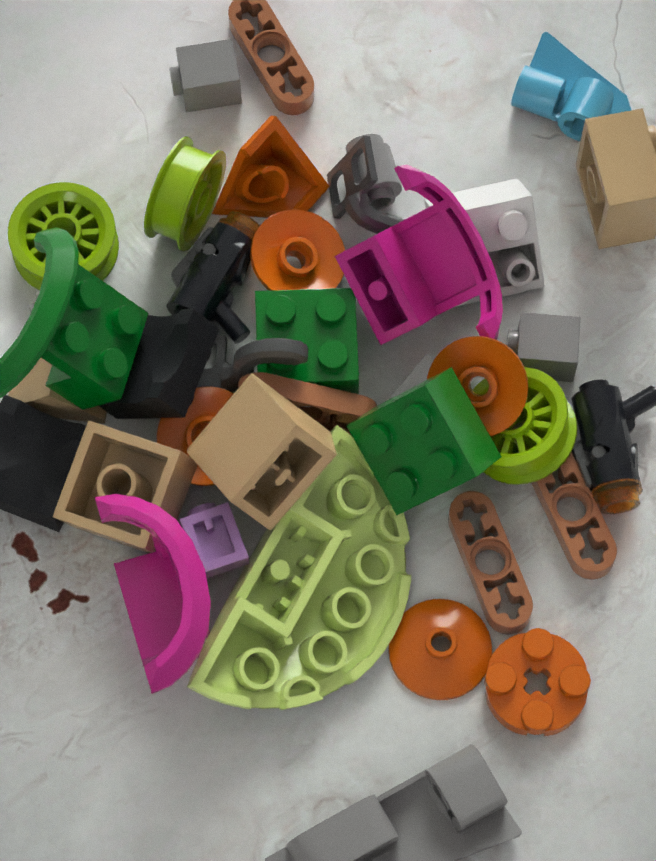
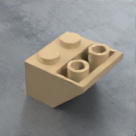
M252 373L187 449L189 456L232 504L270 531L337 455L332 434L328 429Z

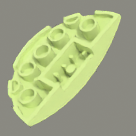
M338 425L331 431L337 455L271 531L266 529L249 558V564L245 565L213 625L187 684L188 688L204 697L243 709L279 708L281 710L302 707L323 700L324 696L346 684L349 685L355 682L369 670L384 653L398 629L408 601L411 575L406 573L405 545L410 540L404 512L396 515L354 438Z

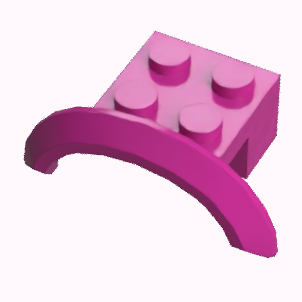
M409 165L395 167L394 169L405 191H415L433 205L335 256L380 345L423 325L435 316L478 295L480 297L481 317L476 329L480 336L497 340L503 314L501 288L492 260L469 215L454 194L434 176Z
M112 494L95 497L102 523L109 521L127 522L152 534L155 552L114 563V567L151 693L154 694L172 686L188 672L195 660L199 658L205 640L210 634L211 600L206 571L192 539L177 520L159 506L138 497Z

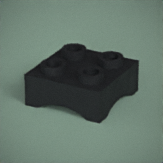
M182 309L179 313L171 316L148 315L122 398L99 405V407L115 419L185 418L188 408L193 402L194 393L204 367L211 356V350L219 329L195 309Z
M5 395L0 403V509L60 532L64 523L52 516L86 425L56 418L27 405L21 400Z

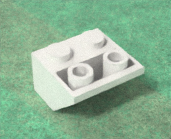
M513 179L453 192L483 240L492 260L502 297L545 287L533 197L519 179ZM424 199L425 208L433 205L429 200ZM478 295L457 306L480 302V297Z

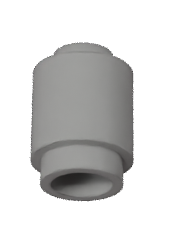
M362 135L354 138L346 145V152L348 153L363 136H370L378 181L366 193L374 208L377 210L383 209L394 203L395 198L402 191V185L394 169L396 165L390 146L383 142L380 135ZM364 152L358 158L360 181L367 174Z

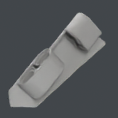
M470 744L380 796H368L315 825L288 842L285 848L265 858V861H458L518 838L522 834V830L506 809L507 798L477 748Z

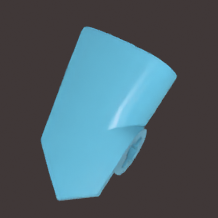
M548 32L542 34L530 67L525 65L511 101V105L558 122L561 131L577 141H581L585 119L631 110L626 94L578 58Z

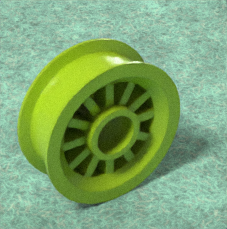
M187 136L181 138L175 144L157 175L147 203L144 217V233L147 237L153 238L157 234H161L177 241L178 249L183 252L189 250L194 245L212 214L222 187L226 170V154L224 151L217 150L210 154L193 146L192 139Z
M69 182L44 185L27 194L15 207L8 224L9 246L16 268L23 279L40 291L45 273L46 254L41 253L35 248L34 239L36 233L58 227L74 236L79 251L78 264L103 281L113 269L119 251L115 220L107 202L92 189Z
M524 367L528 378L526 405L519 418L509 428L497 435L491 436L502 457L483 472L488 477L506 484H528L547 477L566 461L577 437L576 416L571 405L566 400L560 385L543 371ZM483 379L472 390L479 395L486 394L489 389L488 381ZM525 421L521 427L511 430L517 423Z

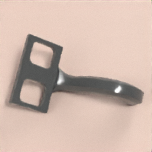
M363 136L327 174V181L330 186L329 192L334 218L340 219L347 212L357 225L378 234L404 219L381 212L374 208L366 192L378 181L371 138L370 136ZM364 152L367 174L360 181L358 158ZM343 174L346 196L340 203L337 181Z
M217 336L214 345L217 346L216 363L212 368L203 370L197 388L212 386L233 392L238 388L239 379L246 374L253 373L256 365L263 363L285 365L306 363L309 348L303 342L293 339H259L239 348L234 355L233 365H231L226 360L227 337Z

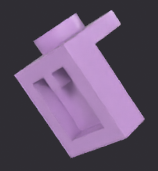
M228 502L218 506L215 503L198 505L188 511L186 517L179 519L181 527L194 543L205 568L207 578L249 564V556Z

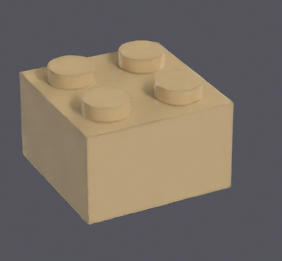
M643 108L585 119L576 160V169L598 249L655 239V126L647 125Z
M88 420L52 517L74 528L146 553L155 552L152 534L145 529L127 522L109 521L102 523L95 497L112 494L138 497L159 506L178 520L197 464L190 456L180 450Z

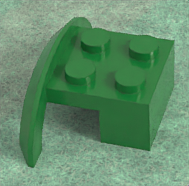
M58 227L36 233L34 244L38 251L46 254L45 273L39 295L27 322L15 342L0 358V398L15 388L33 369L39 359L42 358L52 365L45 386L80 409L85 410L120 400L149 313L78 264L79 251L77 243L68 231Z

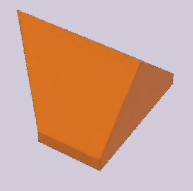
M271 115L240 148L212 214L268 218L284 210L299 209L308 211L330 186L277 116Z

